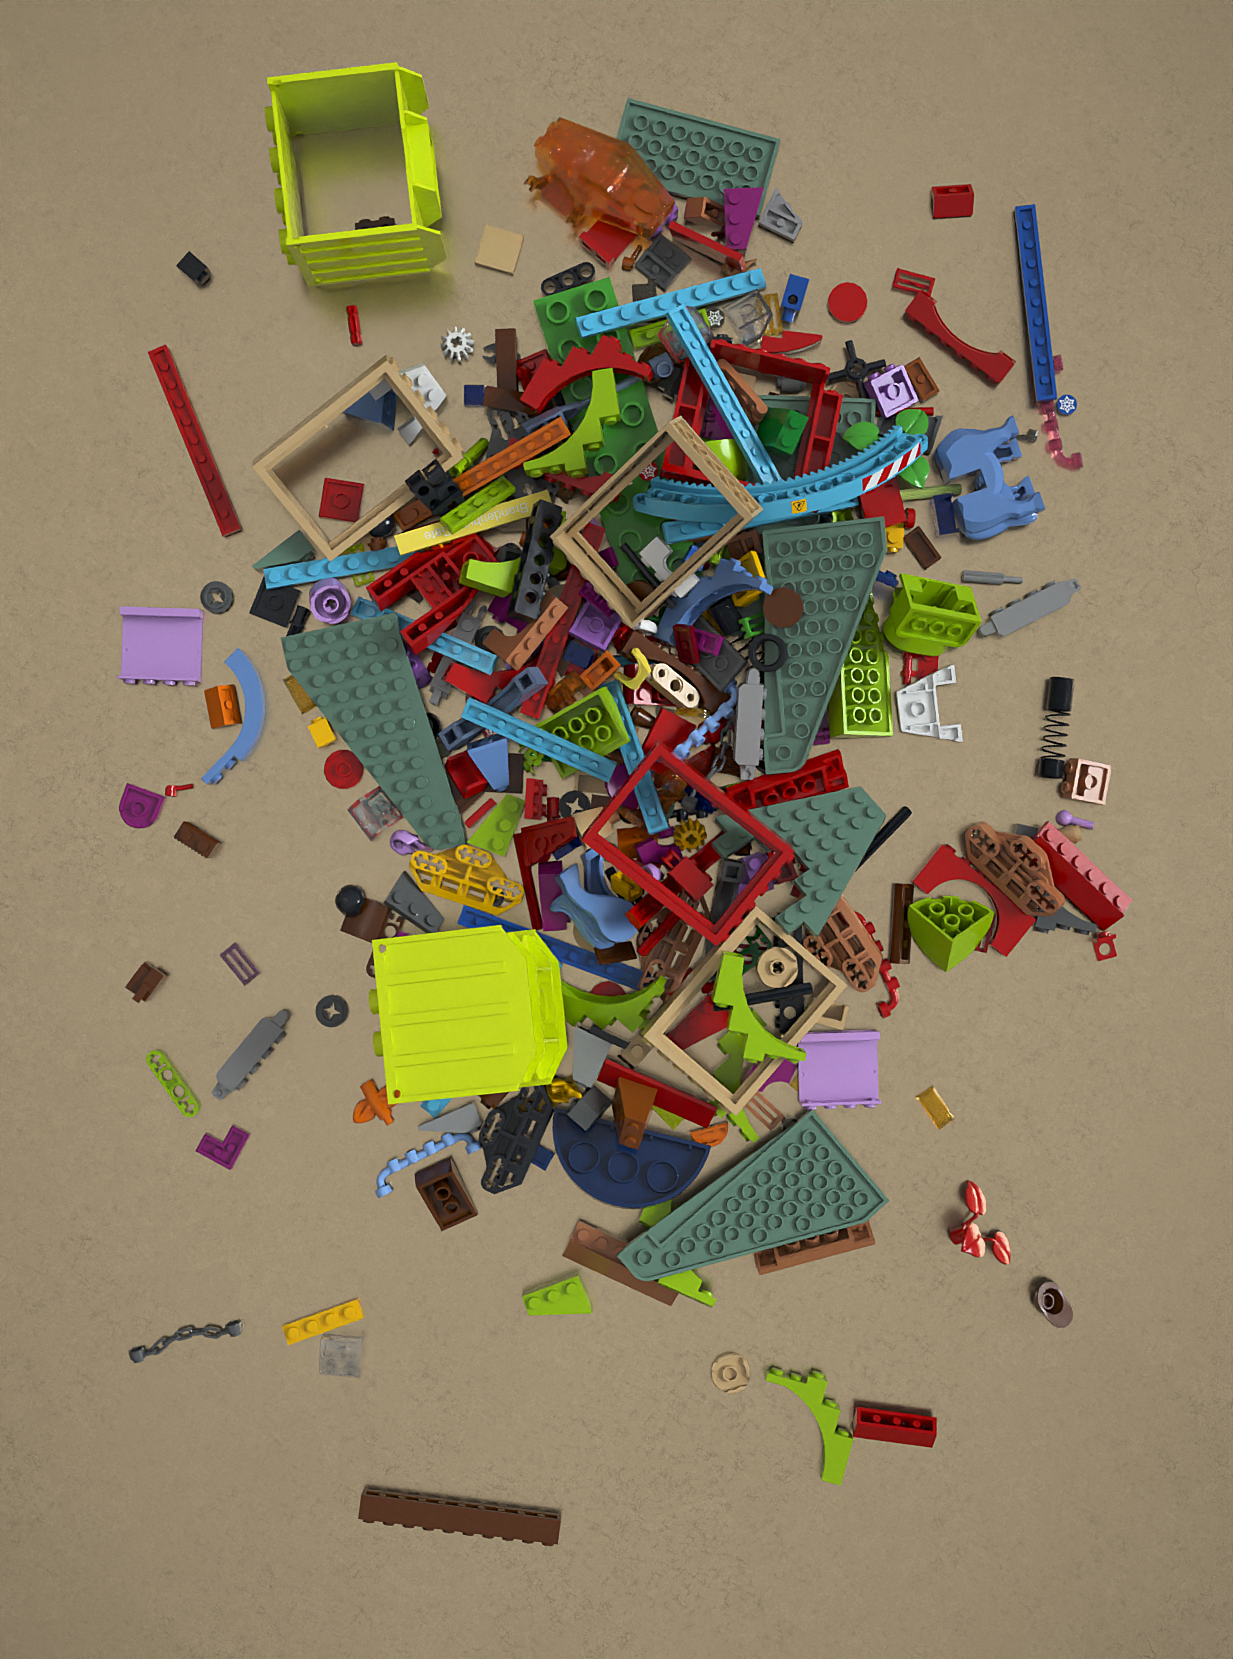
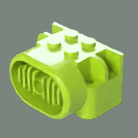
M903 573L899 575L902 587H897L894 590V603L883 623V632L889 642L900 650L926 656H939L949 646L962 647L965 645L982 622L971 587Z

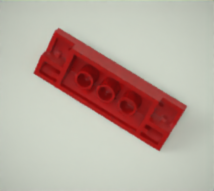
M839 749L808 759L804 766L797 771L765 774L753 778V780H747L727 787L726 792L744 808L750 810L836 792L848 788L849 784L841 752Z
M1049 821L1045 822L1035 836L1030 837L1048 856L1054 886L1096 924L1101 931H1105L1125 916L1123 913L1133 900Z
M607 1058L597 1078V1081L615 1089L619 1077L658 1089L654 1106L704 1128H708L718 1108L696 1096Z

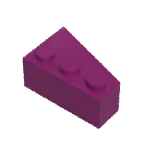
M764 187L724 189L723 208L726 247L741 254L746 253Z
M562 860L538 863L543 932L567 930V923H571L570 917L565 913L551 912L550 910L553 901L562 895L561 887L554 878L563 871Z

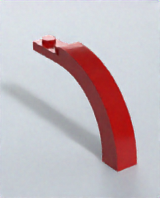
M723 830L691 856L698 863L699 866L697 868L702 873L721 858L712 848L711 843L725 834ZM669 876L660 882L676 895L682 891ZM648 893L624 915L638 930L665 905Z

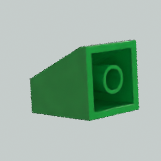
M768 407V411L764 415L756 434L766 452L788 461L795 450L809 417L791 409Z

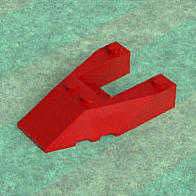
M476 533L451 541L452 543L444 545L442 548L438 545L422 553L416 552L366 587L369 597L380 611L386 609L414 588L418 590L432 608L430 611L400 631L404 642L414 655H417L431 645L463 612L479 591L459 583L463 564L469 559L499 563Z

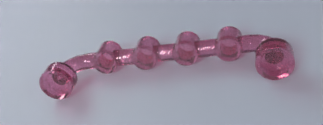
M1061 355L1053 356L1054 372L1063 371ZM1054 401L1040 402L1042 413L1047 412L1048 420L1044 421L1046 433L1051 432L1052 440H1048L1050 452L1055 451L1057 460L1063 465L1073 466L1074 469L1083 468L1080 452L1072 453V458H1067L1063 454Z

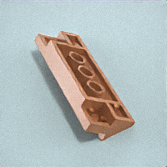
M868 1220L858 1225L755 1252L753 1255L758 1273L763 1275L875 1245L876 1243Z
M578 1221L564 1250L563 1257L669 1306L673 1304L679 1293L656 1284L657 1279L652 1281L637 1279L616 1256L630 1242L602 1229L594 1228Z

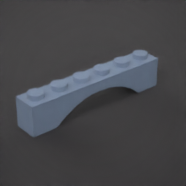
M527 667L515 676L501 692L489 700L486 705L508 714L548 685V682L539 667ZM461 718L446 727L438 735L448 751L458 750L485 731L486 728Z

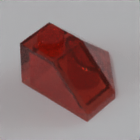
M714 744L710 745L705 750L687 759L686 762L701 774L707 776L711 771L716 746Z

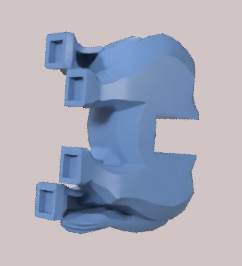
M1014 416L1008 417L1003 426L990 428L985 431L956 429L941 441L934 452L935 461L941 471L944 485L975 476L973 479L974 486L979 491L958 497L951 504L961 532L965 534L966 538L971 540L992 537L1011 526L1028 525L1037 519V513L1045 510L1040 492L1035 493L1029 476L1024 477L1019 486L1009 487L1004 482V470L1000 463L1009 462L1011 459L1017 460L1022 457L1017 439L1014 438L1019 434ZM1010 438H1014L1007 445H1001L1008 442Z

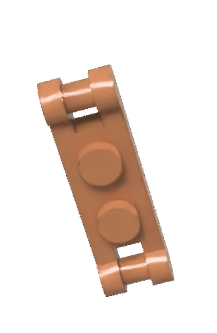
M719 359L717 364L740 405L751 415L750 419L753 423H761L768 411L767 405L728 361Z

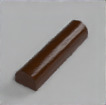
M894 883L890 963L910 964L911 931L908 924V908L913 904L914 884Z

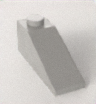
M475 1101L419 1124L418 1129L419 1131L454 1133L469 1131L472 1134L481 1130L480 1126L484 1122Z

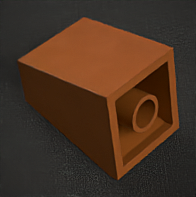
M619 1077L612 1103L619 1144L639 1149L651 1117L658 1089Z

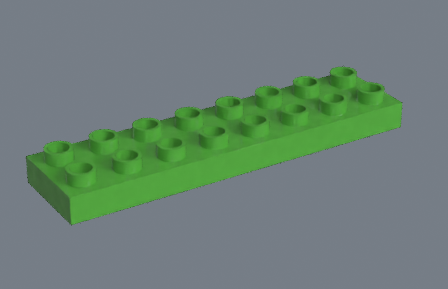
M610 277L533 300L550 359L558 361L561 364L560 367H562L573 346L578 349L583 347L591 355L602 335L607 337L611 335L617 338L622 347L621 354L626 352L636 361L626 327L580 339L574 321L577 317L619 306ZM614 373L616 383L630 377V375ZM592 376L575 381L561 390L565 405L580 402L592 395ZM642 380L617 392L621 421H617L613 425L601 424L605 447L595 452L585 450L588 469L587 477L600 476L604 471L614 475L658 432ZM588 407L582 409L579 414L570 420L573 432L578 429L583 421ZM664 451L653 461L658 467L657 476H660ZM639 475L632 481L633 484L631 486L628 484L622 490L618 503L612 501L611 505L608 504L599 512L603 528H606L605 534L609 547H613L619 563L616 567L618 576L625 585L634 580H647L620 547L626 542L641 560L642 556L639 553L653 539L660 536L665 541L662 524L672 521L669 518L649 515L634 509L633 497L639 493H647L651 488V481H643ZM682 541L668 544L673 550L666 559V565L670 571L674 572L683 564L682 560L689 546L693 545V542ZM650 566L648 570L661 584L662 582L654 574L656 571ZM702 570L699 573H694L696 576L704 578Z

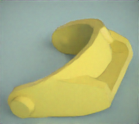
M633 648L631 653L638 662L636 677L629 678L620 671H615L614 677L629 688L637 690L651 673V669L638 648Z

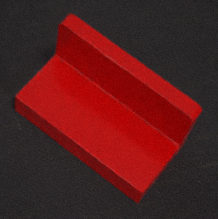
M971 184L931 187L934 218L973 215L974 192Z

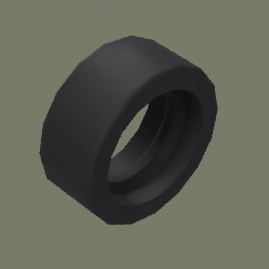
M759 635L749 645V661L759 671H777L787 660V646L777 635ZM765 641H772L779 647V658L771 665L762 664L756 656L757 647Z

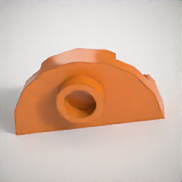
M728 1121L708 1126V1128L690 1131L689 1133L695 1142L714 1147L725 1139L729 1130Z

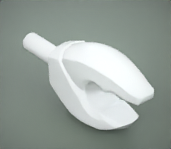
M642 620L632 628L635 631L639 630L645 633L647 636H653V633H657L656 624L649 620Z

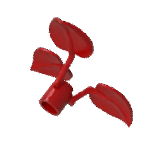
M968 1180L966 1181L965 1202L968 1209L974 1215L966 1222L961 1223V1227L951 1229L950 1239L955 1245L962 1244L961 1252L968 1253L977 1258L982 1257L985 1253L984 1242L993 1243L992 1252L995 1258L1000 1263L1009 1265L1011 1249L1005 1234L995 1232L994 1239L982 1238L977 1225L971 1223L978 1218V1214H985L986 1201L981 1189L975 1183Z

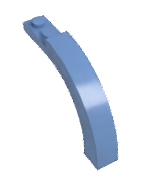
M239 648L224 663L233 671L242 687L245 698L244 723L234 744L201 778L208 785L211 783L216 784L222 778L221 773L225 769L229 770L236 763L234 760L236 757L244 762L255 747L264 724L265 694L263 685L255 666Z

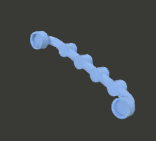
M735 679L724 690L725 693H731V698L721 704L718 711L709 716L698 730H694L683 744H679L674 749V752L685 760L689 757L691 752L688 749L693 744L698 747L705 741L703 735L708 730L713 733L720 727L718 721L722 717L729 719L734 714L733 707L737 699V681Z
M449 1132L441 1136L442 1141L436 1144L433 1141L422 1146L424 1150L418 1153L414 1149L404 1154L405 1159L398 1161L397 1158L386 1163L388 1167L383 1169L377 1176L378 1190L375 1191L377 1197L380 1198L393 1192L390 1184L385 1185L384 1183L387 1176L461 1140L467 1142L468 1146L465 1149L469 1155L483 1148L480 1141L475 1142L468 1133L452 1135Z

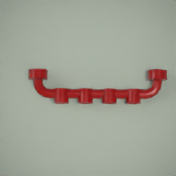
M838 912L837 914L844 923V925H849L846 923L840 912ZM855 912L881 952L884 951L880 940L875 941L872 934L876 931L872 922L867 923L862 914ZM887 958L882 959L879 969L884 985L891 996L888 1004L885 1001L877 1004V1009L883 1019L891 1016L890 1011L897 1006L899 997L896 989L900 987L895 976L891 978L888 972L892 967Z

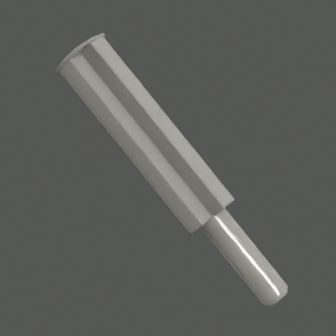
M963 570L962 582L1003 584L1004 582L1023 583L1022 577L1004 576V573Z

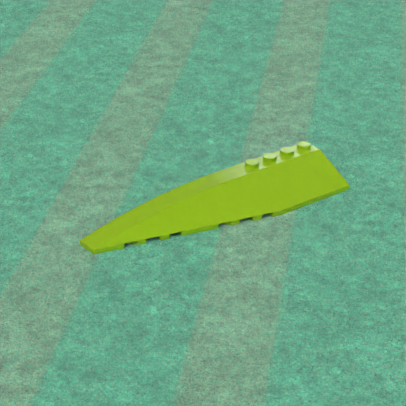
M851 508L829 512L833 516L832 522L854 520ZM872 591L828 703L830 738L893 736L889 656L887 650H884L882 641L885 640L883 633L879 631L877 623L879 617L878 613L876 614L873 604L875 601Z

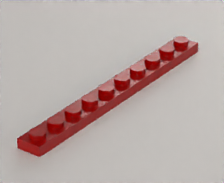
M163 345L148 351L222 536L225 537L242 530L168 346Z
M588 523L584 528L582 536L598 553L606 528ZM573 564L559 599L568 609L547 634L536 665L541 670L548 685L524 701L520 713L537 719L540 718L582 598L578 592L586 582V579L581 576L580 570Z

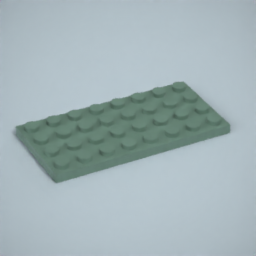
M627 98L606 176L684 198L706 197L722 206L724 189L764 187L756 217L760 218L781 139Z

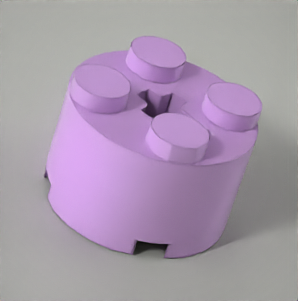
M335 578L322 579L315 583L309 591V603L316 619L328 624H335L347 617L351 607V600L346 587Z

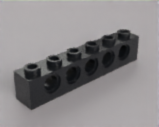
M542 499L533 504L507 613L508 617L527 624L535 621L540 616V602L543 600L546 592L544 585L550 575L548 568L554 558V544L550 536L558 529L563 519V515H561L563 507ZM543 522L547 524L548 529L544 527ZM538 540L543 543V547L539 544ZM534 559L539 562V566L534 562ZM530 577L533 578L535 584L531 583ZM525 596L530 599V603L526 601Z
M802 926L793 931L792 937L801 945ZM773 937V947H788L779 938ZM794 951L793 954L798 965V974L795 980L788 986L803 983V959ZM774 963V968H778L779 972L782 971L780 967L782 963ZM804 995L775 1001V1008H778L779 1016H775V1028H779L780 1033H786L803 1014ZM787 1007H793L795 1011L794 1015L790 1018L784 1016V1010Z

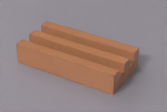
M757 1091L754 1096L756 1095L779 1117L777 1119L774 1118L753 1097L748 1103L751 1101L773 1123L770 1125L748 1103L745 1107L772 1131L785 1116Z

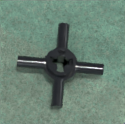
M853 340L845 342L849 361L843 370L831 372L827 380L832 381L846 377L848 381L856 383L859 398L867 399L863 380L866 378L868 371L886 367L885 359L866 363L863 359L857 358ZM859 366L860 374L857 375L855 371L851 372L850 368Z

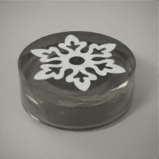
M712 308L707 311L710 329L721 328L725 322L724 313L718 308Z

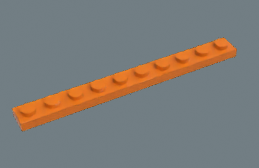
M560 416L453 479L462 490L464 497L570 436L571 433ZM419 499L393 513L402 531L433 514Z

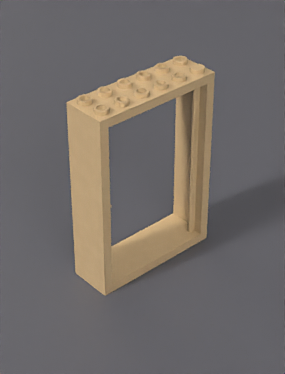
M387 355L253 459L252 468L330 562L415 495L405 483L330 541L271 468L323 427L326 429L328 423L384 379L442 451L443 454L437 460L445 472L464 458L462 454L464 450L461 443L456 437L453 439L450 437L451 433L447 425L443 421L439 423L437 420L438 414L432 406L427 407L424 404L426 401L418 389L416 391L413 390L410 378L406 373L402 375L399 372V364L393 357L389 359ZM436 465L430 467L428 472L432 471Z
M680 415L669 421L572 514L550 538L553 540L555 547L566 554L567 560L580 570L581 576L590 581L594 586L595 592L603 596L608 606L621 616V621L632 629L764 509ZM675 441L738 513L641 602L579 531L628 484L631 486L633 484L632 481Z
M756 905L750 912L746 911L741 916L743 918L742 922L737 928L733 927L728 932L730 936L725 943L713 946L640 1031L643 1035L641 1039L650 1048L657 1047V1053L667 1062L671 1059L674 1062L672 1066L682 1075L687 1073L689 1081L698 1089L702 1086L704 1088L702 1091L713 1102L717 1099L720 1108L728 1115L731 1112L737 1115L785 1058L773 1059L766 1056L737 1091L732 1094L663 1034L718 970L722 950L733 952L760 922L829 982L785 1035L782 1034L780 1036V1040L789 1045L796 1046L848 986L792 936L787 935L776 922Z

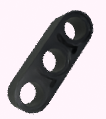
M583 262L546 278L541 283L542 296L546 297L593 282L595 280V267L590 262ZM583 270H590L592 274L589 277H584L581 275V272ZM565 278H572L574 282L571 285H565L563 280ZM551 285L555 287V291L547 293L545 288Z

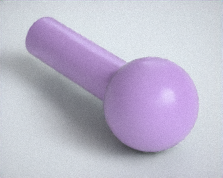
M1066 810L1060 811L1056 816V821L1061 826L1074 824L1093 830L1095 823L1073 817Z

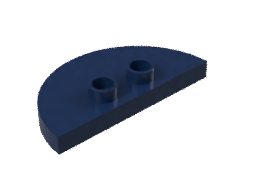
M559 1108L554 1109L553 1142L563 1170L582 1192L608 1206L621 1209H645L663 1204L675 1198L696 1179L711 1149L710 1145L645 1130L639 1149H633L619 1144L615 1122L598 1118L585 1131L567 1115L570 1111Z

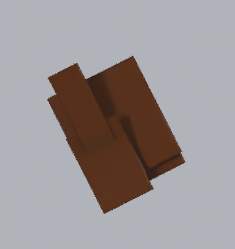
M756 527L743 529L727 543L731 558L739 560L750 551H755L757 554L763 553V534L759 535Z
M146 961L139 967L125 988L135 994L132 999L137 1003L141 1000L147 1002L166 978V975Z

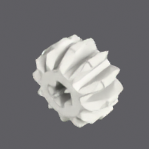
M453 327V333L450 330H446L448 337H441L444 343H441L440 347L445 349L443 351L444 356L449 355L451 361L457 356V361L460 362V356L463 355L467 359L468 354L466 352H473V348L470 346L474 345V340L470 339L471 333L465 334V328H461L460 332H458L457 327ZM458 341H460L461 346L458 345L455 348L453 343H457Z

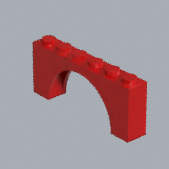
M940 844L910 882L925 894H929L935 887L944 882L957 879L966 880L981 887L989 895L996 912L995 931L989 945L999 954L1007 957L1036 919L1033 915H1026L993 882L991 884L986 879L987 876L979 869L975 871L970 867L972 863L963 856L959 858L955 855L956 850L948 844L945 846Z

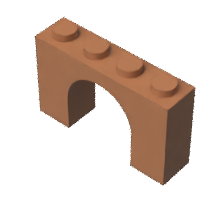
M546 590L545 596L540 602L541 613L538 619L528 624L524 630L514 636H505L494 628L482 644L518 671L568 607ZM525 596L526 601L530 603V599Z

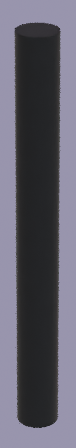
M625 542L620 547L649 584L657 588L660 583ZM671 596L664 600L671 610L677 605Z

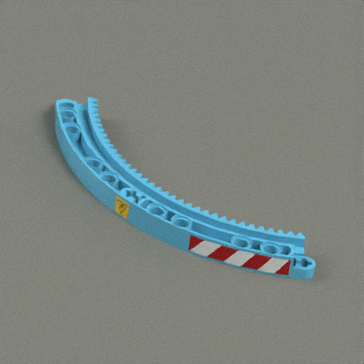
M892 426V430H888V434H883L884 438L880 437L879 441H874V445H869V449L864 448L863 452H857V456L852 455L851 459L845 458V462L839 461V465L832 464V468L825 467V471L818 469V473L812 471L810 472L811 475L803 474L802 478L795 476L794 480L790 477L787 481L780 479L779 483L775 480H772L771 484L764 482L763 485L757 482L755 486L748 483L744 488L764 509L750 522L801 515L824 509L864 494L892 479L915 462L927 450L928 437L920 433L914 435L902 433V426ZM660 476L651 479V488L647 493H639L633 497V505L636 511L669 519L727 523L738 513L715 486L712 487L711 484L704 487L703 483L696 486V483L688 485V482L681 484V481L674 483L673 479L667 482V478L660 480Z

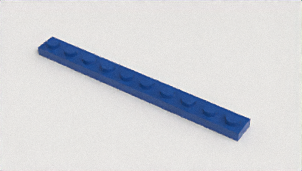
M1035 204L1015 206L1014 211L1036 402L1057 400L1036 207Z
M466 905L463 906L457 923L467 928L502 925L506 933L531 930ZM537 932L559 962L638 990L637 985L642 975L640 969L621 962L599 965L594 952Z

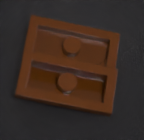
M364 897L365 904L360 908L361 913L354 917L345 916L340 931L372 943V940L379 939L390 908Z

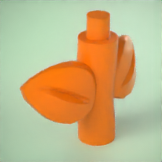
M372 1079L362 1084L360 1088L365 1099L356 1104L353 1112V1122L358 1124L369 1122L377 1115L379 1120L383 1119L387 1126L394 1121L390 1116L392 1112L389 1108L397 1104L388 1105L386 1086L377 1091ZM396 1090L394 1095L399 1098L401 1093L399 1090Z

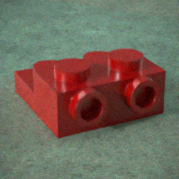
M526 778L524 819L542 820V816H546V804H543V796H547V784H544V780Z

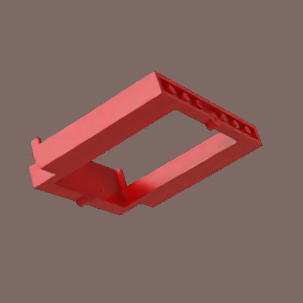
M712 339L708 348L716 361L725 359L729 364L756 370L762 374H773L813 384L806 414L809 418L802 433L793 480L795 476L801 478L803 474L809 476L812 471L818 473V469L825 471V467H829L843 395L838 394L835 390H824L831 368L826 367L822 363L806 362L802 358L793 359L781 353L772 354L764 349L747 348L744 344H731L723 339ZM686 357L672 420L681 415L697 435L700 436L709 393L689 357ZM675 441L665 449L660 477L688 482L689 484L696 483L697 486L703 483L704 487L711 484L714 487L702 471L692 469L694 462ZM738 480L741 484L744 485V487H746L749 483ZM819 510L812 511L811 513L817 514Z

